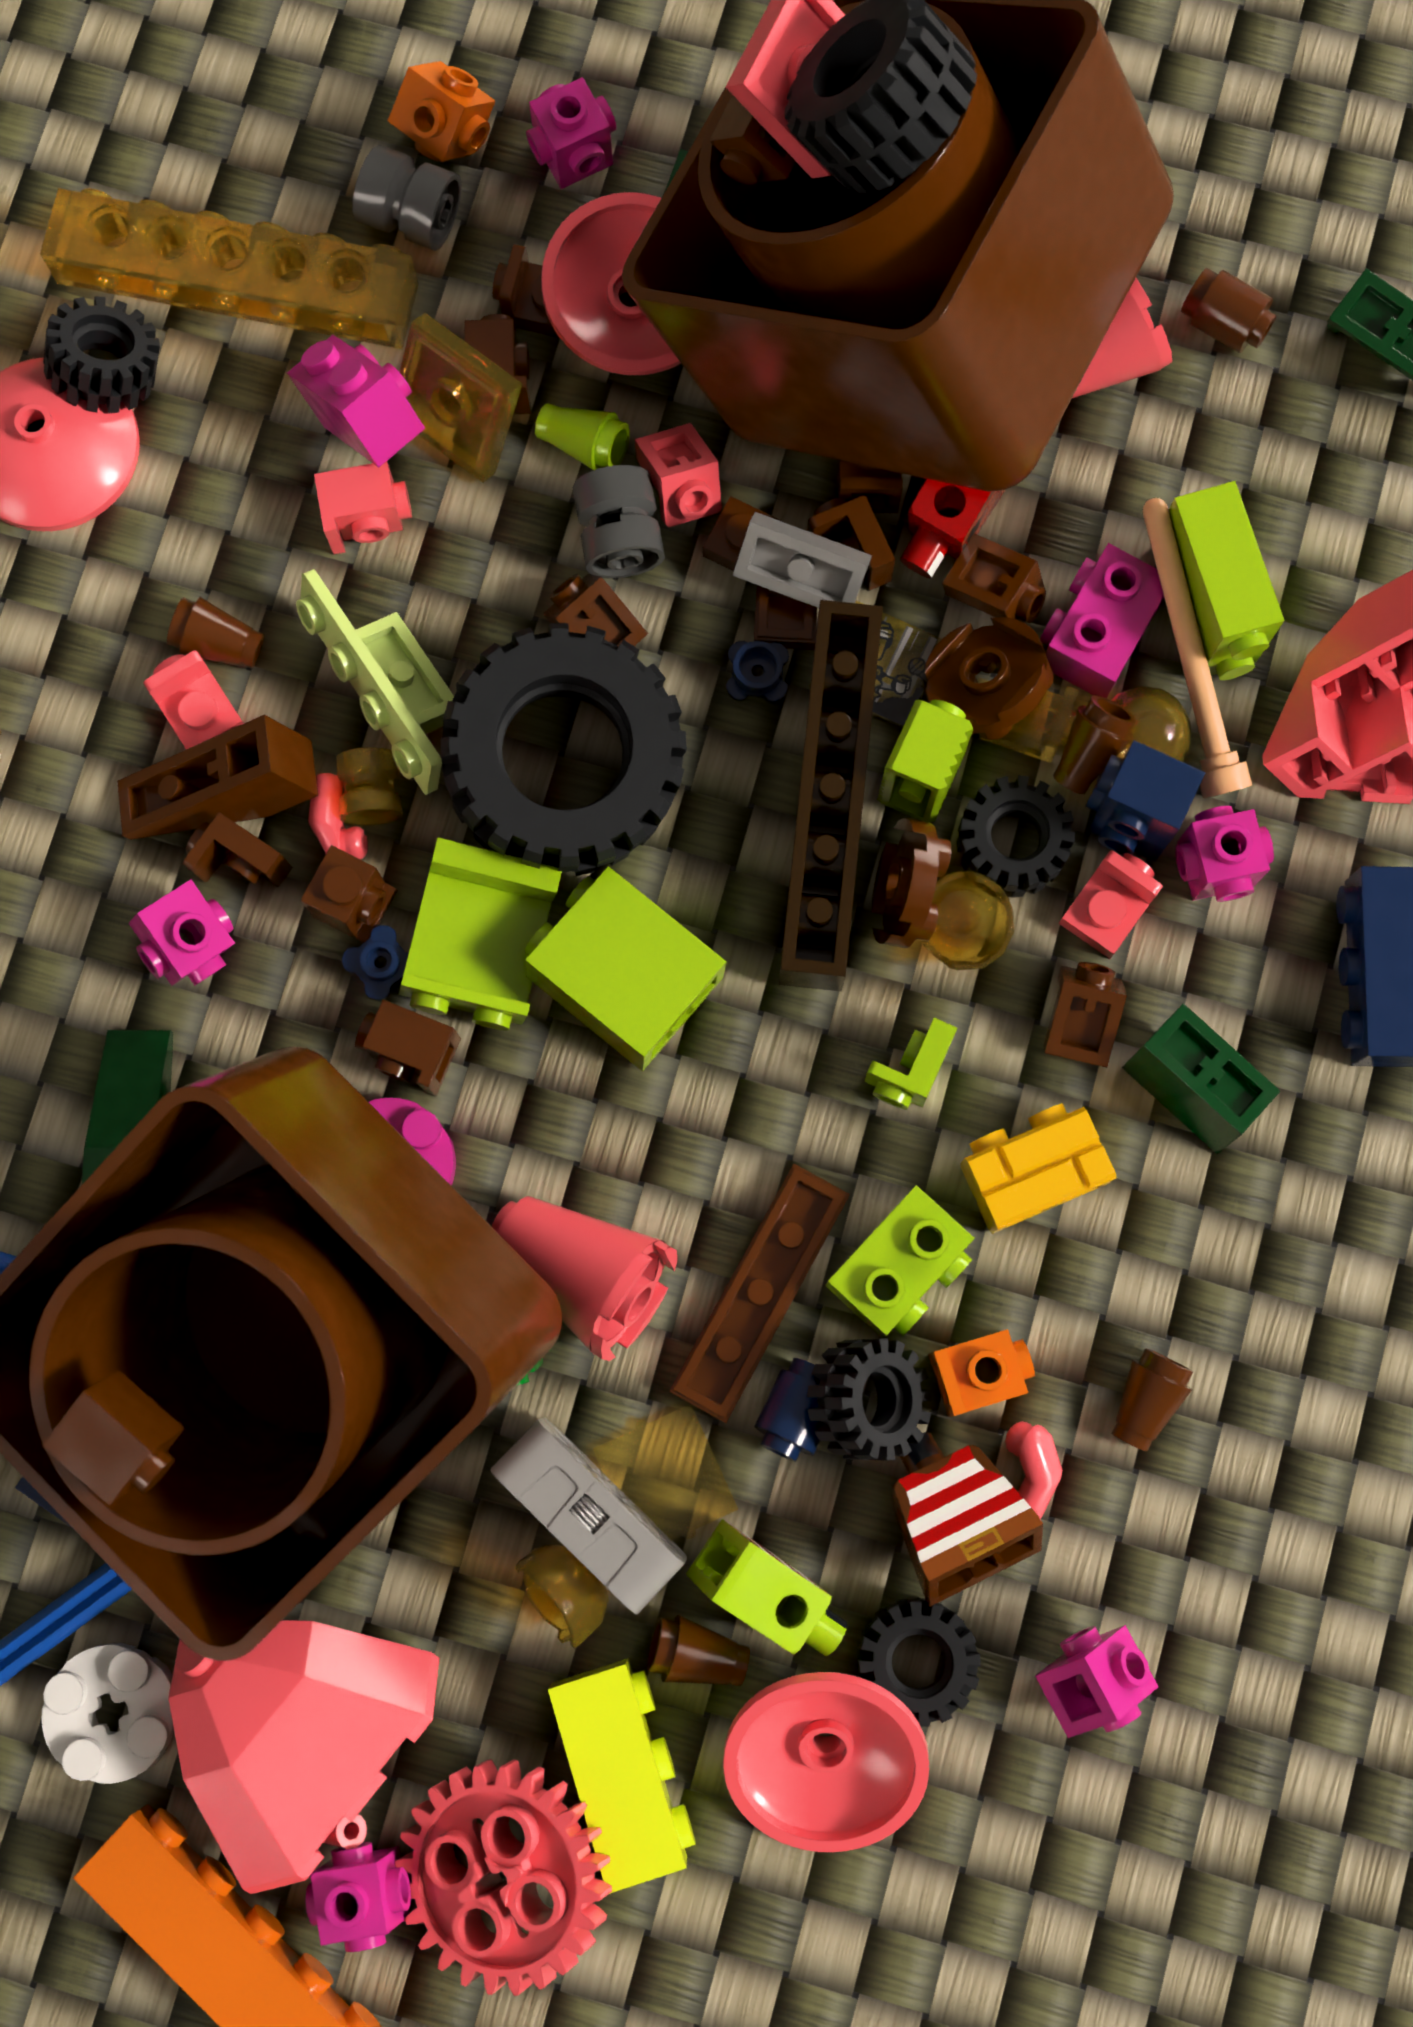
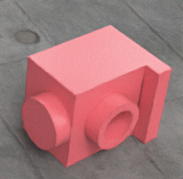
M387 461L379 468L371 463L314 474L323 531L333 554L345 553L344 541L354 540L360 543L381 541L388 537L389 533L403 530L402 519L412 518L405 481L394 483Z

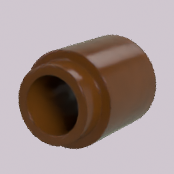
M1208 268L1204 269L1181 308L1182 313L1192 318L1190 325L1238 353H1241L1248 344L1258 348L1277 315L1268 311L1273 301L1272 297L1225 270L1217 274Z

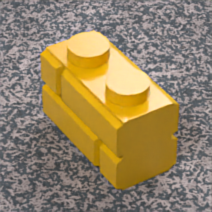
M1061 1103L1029 1117L1028 1121L1032 1128L1031 1130L1009 1139L1003 1128L969 1143L973 1155L964 1158L960 1163L961 1170L973 1196L976 1198L979 1210L991 1234L1105 1186L1116 1179V1172L1104 1146L1099 1141V1135L1084 1107L1067 1113L1064 1104Z

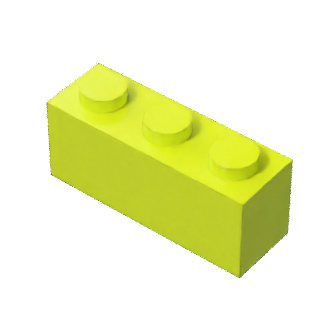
M627 1658L553 1682L548 1688V1693L580 1803L585 1802L587 1804L584 1812L587 1827H600L602 1831L597 1839L592 1841L595 1853L610 1856V1862L600 1869L603 1881L612 1886V1892L610 1893L686 1869L687 1854L685 1848L696 1845L685 1805L681 1804L672 1807L665 1780L674 1778L676 1775L665 1738L661 1737L653 1740L645 1713L654 1711L656 1708L645 1671L633 1673Z

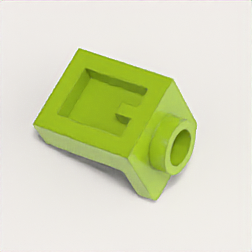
M933 1018L927 1034L914 1030L900 1062V1065L911 1069L909 1075L872 1061L865 1078L866 1083L875 1086L872 1094L879 1100L900 1109L908 1110L910 1103L923 1108L955 1036L957 1027Z

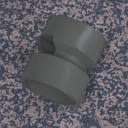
M377 145L366 156L356 181L353 195L354 219L386 233H391L399 227V230L404 232L405 240L437 251L447 240L456 219L462 189L460 175L427 162L416 169L414 159L409 155Z
M613 465L588 472L575 481L573 493L577 518L581 525L587 527L581 534L585 567L589 574L601 576L602 578H625L650 571L663 562L665 555L658 520L651 517L657 508L652 478L648 470L633 465Z

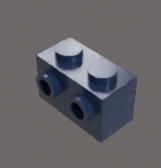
M1133 740L1123 759L1111 755L1103 773L1100 774L1085 807L1096 811L1087 830L1099 835L1098 841L1109 850L1122 855L1124 853L1133 855L1136 852L1156 861L1179 831L1205 772Z

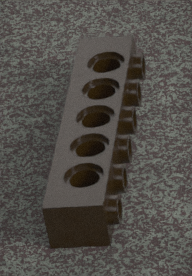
M820 600L779 985L842 992L846 977L883 606Z

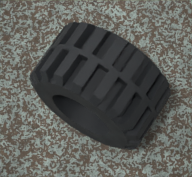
M866 0L835 23L818 41L802 63L787 96L789 100L785 108V119L789 122L787 127L847 190H855L857 193H869L874 188L878 191L891 186L896 180L904 179L914 172L918 166L928 160L938 150L940 145L959 124V118L967 110L972 98L970 93L976 85L975 60L924 0Z

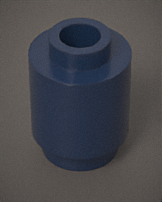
M793 1358L788 1371L780 1370L754 1425L755 1429L765 1434L760 1444L762 1447L794 1462L797 1461L800 1452L811 1456L814 1455L820 1442L814 1431L822 1425V1421H810L808 1409L818 1407L817 1398L807 1397L808 1385H819L820 1379L811 1375L815 1364L799 1358Z

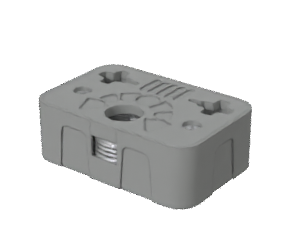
M546 1418L538 1419L490 1469L498 1481L599 1579L618 1600L636 1615L686 1562V1554L567 1436Z

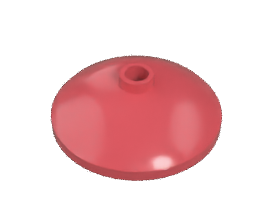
M623 192L602 196L589 201L576 209L561 223L551 238L545 252L541 275V292L546 314L552 327L573 353L591 365L608 372L622 375H649L668 370L681 363L638 305L628 307L622 304L619 299L621 294L627 292L622 280L625 262L661 200L657 196L636 192Z
M44 357L22 361L0 371V520L26 530L58 531L76 527L92 520L106 511L121 496L128 486L137 465L140 438L134 412L132 409L128 410L123 402H120L119 413H108L106 404H98L97 412L86 410V400L80 399L76 406L67 402V390L57 394L51 388L52 379L46 380L43 363ZM45 420L40 430L36 432L27 431L33 422Z
M834 1672L805 1673L782 1679L767 1686L755 1694L740 1709L729 1728L725 1741L723 1758L725 1782L729 1794L739 1811L752 1825L767 1836L783 1844L807 1851H850L883 1840L897 1831L911 1818L921 1803L927 1788L929 1777L928 1748L924 1733L913 1713L901 1700L885 1688L871 1681L848 1674ZM829 1733V1734H833V1735H832V1736H821V1735H819V1734Z

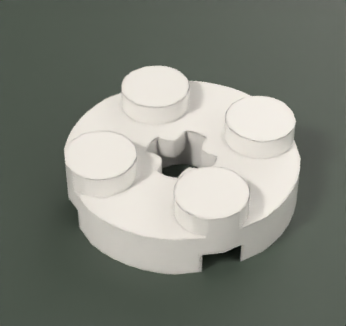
M125 1643L103 1644L85 1650L71 1658L59 1673L46 1684L42 1708L44 1738L51 1754L62 1765L65 1773L72 1779L79 1781L90 1780L100 1784L126 1781L150 1769L166 1752L165 1749L171 1743L174 1733L168 1699L173 1674L157 1657L152 1658L145 1651ZM110 1693L114 1703L125 1701L128 1707V1714L119 1719L120 1731L112 1732L107 1724H99L96 1719L95 1711L102 1707L101 1697L104 1694Z

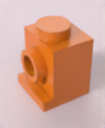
M1008 1329L928 1354L948 1417L1027 1394L1029 1392L1025 1380L1035 1377L1033 1362L1025 1341L1020 1339L1012 1342ZM982 1358L992 1359L998 1366V1376L990 1384L981 1382L975 1373V1366Z

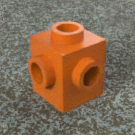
M442 61L408 67L388 122L414 140L415 148L422 155L434 161L445 162L472 155L481 148L489 134L490 124L487 121L496 101L480 90L477 79L465 70L454 66H447Z

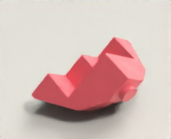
M1413 570L1358 599L1307 655L1262 755L1263 765L1297 797L1324 799L1327 790L1360 792L1361 801L1411 804L1413 799Z
M282 1620L249 1653L240 1658L227 1661L203 1657L191 1650L181 1639L179 1640L168 1699L183 1781L243 1890L254 1894L306 1881L324 1858L318 1848L343 1817L351 1822L356 1818L387 1779L381 1771L387 1761L406 1738L415 1743L433 1721L439 1667L438 1656L426 1650L315 1621Z

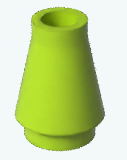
M546 403L537 416L535 436L540 440L549 442L592 470L621 464L628 448L630 428L627 423L619 421L618 415L615 412L559 407Z

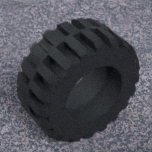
M551 623L546 633L534 635L531 627L512 633V642L503 647L494 643L480 654V663L473 670L468 668L465 670L456 683V694L452 701H448L443 717V733L441 738L442 772L446 790L449 791L454 811L461 823H466L472 830L474 839L486 850L491 848L502 855L506 854L522 858L521 864L540 869L541 864L557 867L562 872H575V875L578 876L594 873L597 867L608 863L613 866L627 858L632 850L639 845H643L653 835L666 816L680 788L685 770L682 768L683 756L687 751L686 731L680 729L679 718L682 711L676 696H668L663 687L665 676L654 663L646 667L637 659L638 648L624 639L619 646L604 640L605 630L587 626L586 634L569 632L568 623ZM566 696L586 701L600 709L612 721L619 733L622 744V764L619 775L607 793L597 801L582 808L557 810L536 804L519 792L506 772L502 755V745L506 730L514 716L524 706L542 698Z

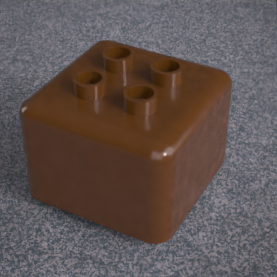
M833 0L845 15L857 5L866 1ZM924 0L973 56L976 63L974 71L977 73L976 85L970 93L972 98L967 110L958 120L959 124L940 145L938 150L904 179L896 180L891 186L879 191L876 188L869 193H857L855 190L849 191L832 174L826 177L811 178L797 162H795L787 179L757 182L753 185L743 184L732 179L720 166L724 155L709 142L732 97V94L726 88L723 90L629 254L623 268L622 280L628 294L736 435L754 443L982 491H1001L1011 488L1022 482L1033 471L1171 212L1174 199L1171 180L1098 13L1085 0Z
M304 1047L280 1048L175 1089L162 1097L0 1274V1453L184 1644L195 1653L212 1660L227 1661L237 1659L249 1653L486 1418L549 1352L557 1341L562 1327L560 1302L549 1284L328 1060L317 1052ZM120 1370L185 1429L167 1451L175 1461L165 1475L145 1494L133 1488L109 1506L43 1448L42 1444L84 1390L115 1371Z

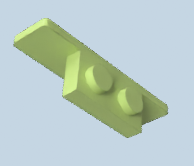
M312 569L303 573L301 597L296 601L297 612L303 626L311 635L318 633L328 648V658L335 674L342 682L350 681L360 697L359 702L366 721L374 730L381 729L392 745L393 758L402 775L407 779L414 778L425 795L438 790L442 759L426 734L443 726V717L447 703L453 700L454 695L397 612L355 630L316 570Z

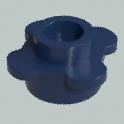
M738 641L729 648L728 659L733 664L732 677L726 683V690L731 698L743 701L748 696L764 697L767 701L775 703L785 697L787 684L782 677L783 666L789 660V653L784 645L777 642L769 644L764 641H752L749 643ZM754 667H761L764 672L761 676L757 677L752 674V669Z
M386 925L375 927L371 931L370 939L358 948H348L342 958L345 970L349 973L357 974L365 984V994L370 999L377 1001L386 999L390 995V991L401 984L409 954L397 943L395 930ZM377 958H385L387 961L386 966L377 968L375 966Z

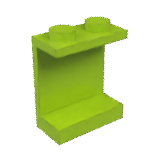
M438 837L398 995L410 997L409 1006L411 1008L430 1014L447 1015L449 1007L474 1013L473 1023L491 1029L508 1031L511 1023L522 1025L528 1016L530 1008L528 999L533 983L526 977L525 959L529 955L524 952V949L537 930L547 923L551 903L557 894L562 871H559L557 867L541 864L540 869L521 864L522 858L506 854L502 855L498 852Z

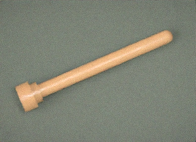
M1160 498L1149 499L1144 504L1143 516L1205 754V759L1200 760L1202 771L1205 772L1200 784L1202 798L1213 797L1252 786L1247 762L1239 761L1237 750L1230 752L1168 506Z

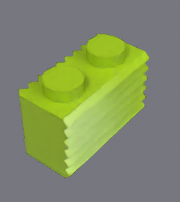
M915 700L885 766L877 798L880 803L920 821L929 823L936 821L948 790L951 788L953 779L956 777L958 768L961 766L973 732L971 722L965 719L966 714L960 708L942 700H931L930 703L923 700Z

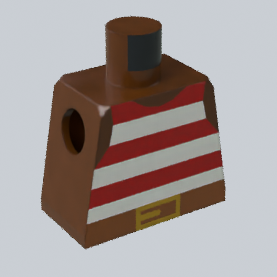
M923 1432L924 1436L919 1444L908 1443L912 1451L906 1456H899L909 1475L897 1480L892 1485L893 1508L924 1597L931 1607L1042 1551L1043 1522L979 1447L968 1445L952 1454L944 1456L932 1434Z

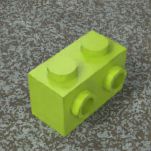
M916 1185L828 1280L825 1286L881 1338L887 1336L893 1328L904 1336L928 1310L929 1307L920 1298L937 1280L947 1288L973 1260L964 1250L975 1238Z

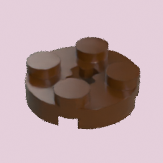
M1006 617L990 618L993 623L991 626H982L974 630L971 623H968L950 632L936 645L929 655L924 672L928 679L925 691L929 702L931 700H942L960 708L966 714L965 719L969 720L972 724V734L979 733L983 739L997 740L1006 736L1014 724L1028 716L1041 702L1054 679L1045 650L1037 633L1027 624ZM996 668H999L997 676L992 680L978 683L975 676L979 672L983 671L990 674Z
M902 818L893 829L905 832L899 844L886 842L878 864L873 888L872 912L883 914L884 930L872 929L874 938L879 944L909 948L916 939L929 941L935 931L938 907L932 901L937 877L942 878L949 867L951 842L948 839L939 838L936 828L932 823Z

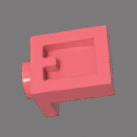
M691 423L634 439L636 459L642 468L650 472L652 483L659 493L661 519L667 527L677 526L721 511L718 460Z
M196 650L187 655L177 654L165 659L154 669L153 675L143 682L185 749H189L244 724Z
M1110 850L1058 924L1111 959L1163 886L1153 878L1155 876L1153 869L1143 860L1129 853H1124L1120 856Z

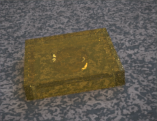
M423 313L411 322L399 371L412 390V393L406 399L425 427L418 436L484 483L496 473L523 383L431 316Z

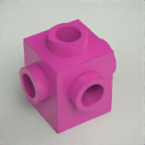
M583 77L566 85L557 84L551 86L539 98L529 102L532 128L526 131L528 143L537 162L541 166L544 164L548 165L560 189L613 165L611 133L617 130L613 113L602 95L594 98Z
M1219 806L1196 814L1194 816L1195 822L1189 825L1177 841L1178 844L1175 848L1177 868L1184 882L1188 881L1192 900L1215 896L1217 902H1226L1254 893V886L1270 871L1269 864L1274 860V849L1270 833L1265 826L1259 827L1255 810L1251 809L1233 813L1232 806ZM1229 843L1232 855L1226 853L1221 845Z
M192 879L138 912L128 923L142 942L136 949L147 969L157 979L164 975L171 986L187 976L194 986L227 965L220 954L235 944L229 935L233 931V925L227 913L216 900L210 899L206 901ZM179 932L185 934L191 944L185 943L181 939Z
M1126 1625L1101 1635L1096 1626H1090L1069 1636L1059 1644L1064 1654L1035 1676L1068 1738L1102 1726L1106 1732H1111L1131 1723L1142 1714L1138 1704L1158 1688L1144 1654L1136 1646Z
M362 1842L353 1849L338 1847L331 1850L332 1859L310 1874L311 1883L308 1884L306 1889L307 1915L313 1926L318 1925L320 1945L344 1942L346 1952H358L385 1944L386 1935L408 1916L411 1903V1888L407 1871L404 1867H395V1861L401 1858L399 1846L373 1851L372 1842ZM354 1897L358 1903V1910L355 1909Z

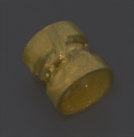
M365 747L347 750L336 756L337 778L344 783V794L338 801L339 817L342 822L361 826L380 825L397 821L402 817V798L394 789V780L398 777L400 771L393 758L392 750Z

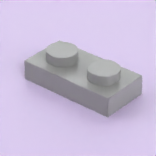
M755 512L749 522L732 576L819 608L820 600L855 603L872 555Z

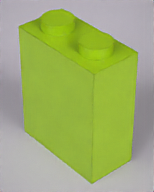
M1236 481L1175 497L1169 508L1211 676L1217 674L1219 680L1234 679L1252 671L1255 668L1254 663L1269 648L1270 641L1285 621Z
M608 866L596 880L590 876L583 879L566 901V906L570 910L555 926L549 922L545 923L529 940L524 949V952L529 955L525 959L526 977L643 1072L723 979L727 961Z

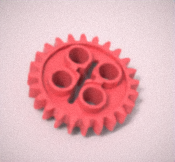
M492 1759L473 1767V1772L466 1766L449 1775V1782L444 1780L428 1790L430 1800L415 1806L411 1811L418 1824L401 1832L400 1839L414 1851L395 1861V1867H404L407 1873L412 1874V1881H410L411 1899H415L417 1908L408 1914L404 1919L406 1925H415L424 1922L428 1930L422 1937L418 1945L419 1948L424 1950L438 1944L443 1949L438 1963V1969L441 1972L456 1961L462 1964L461 1985L465 1987L483 1974L486 1993L489 1995H493L503 1987L506 1981L514 1996L520 1995L530 1987L532 1981L540 1990L557 1977V1973L563 1976L578 1964L579 1961L576 1954L581 1956L596 1942L589 1930L596 1929L607 1918V1914L593 1902L602 1900L612 1892L610 1884L595 1878V1872L610 1862V1856L601 1853H591L589 1844L602 1833L601 1828L590 1827L582 1829L578 1823V1820L587 1808V1804L581 1802L568 1809L562 1803L568 1785L565 1781L547 1791L543 1789L544 1768L539 1766L521 1779L519 1761L515 1759L502 1765L498 1771ZM509 1817L519 1822L523 1828L525 1843H521L512 1834L509 1826ZM477 1819H481L483 1825L477 1823ZM454 1844L462 1848L466 1854L468 1868L462 1866L455 1857ZM500 1872L504 1873L506 1877L505 1880H502V1878L500 1877ZM537 1883L544 1886L551 1894L554 1903L553 1909L546 1906L539 1898ZM481 1910L487 1912L493 1919L496 1934L487 1929L483 1923ZM523 1927L529 1931V1934L524 1933L521 1928Z

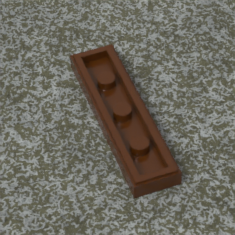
M793 1164L670 1388V1393L727 1423L848 1200L849 1193Z

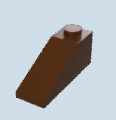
M266 715L257 717L117 781L122 836L130 840L197 829L205 822L211 823L218 812L234 822L265 818L318 796L312 740Z

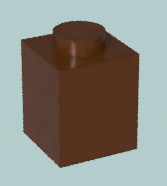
M117 1370L79 1395L42 1444V1447L110 1506L133 1488L145 1494L165 1475L175 1461L167 1451L185 1428L120 1370Z

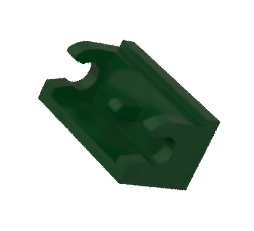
M1366 268L1329 317L1327 328L1336 334L1341 331L1413 381V300Z
M1184 1003L1122 1067L1216 1154L1239 1138L1280 1092L1273 1083Z

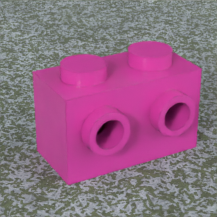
M332 335L327 340L317 342L309 347L302 355L301 361L287 372L323 427L378 468L425 429L406 399L412 393V390L404 377L390 363H386L381 367L374 356L361 344L353 348L335 335Z
M1110 543L1107 544L1097 562L1088 557L1085 559L1069 588V591L1078 595L1068 613L1057 608L1040 637L1041 643L1048 646L1046 656L1053 674L1092 695L1107 698L1164 599L1157 569Z

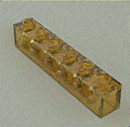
M58 188L40 251L41 257L58 284L319 334L335 335L340 338L403 349L419 285L411 255L404 254L401 250L390 245L375 244L372 247L346 243L341 238L328 233H316L313 236L288 232L281 226L270 222H257L255 225L230 221L226 217L212 211H199L197 214L172 210L160 202L148 199L141 200L139 203L114 199L102 191L90 188L83 189L81 192ZM126 237L120 244L108 246L113 240ZM185 248L182 253L175 257H165L174 249ZM231 260H243L241 264L234 268H223ZM289 271H302L296 278L290 280L280 279ZM347 282H361V284L353 290H338L343 284Z

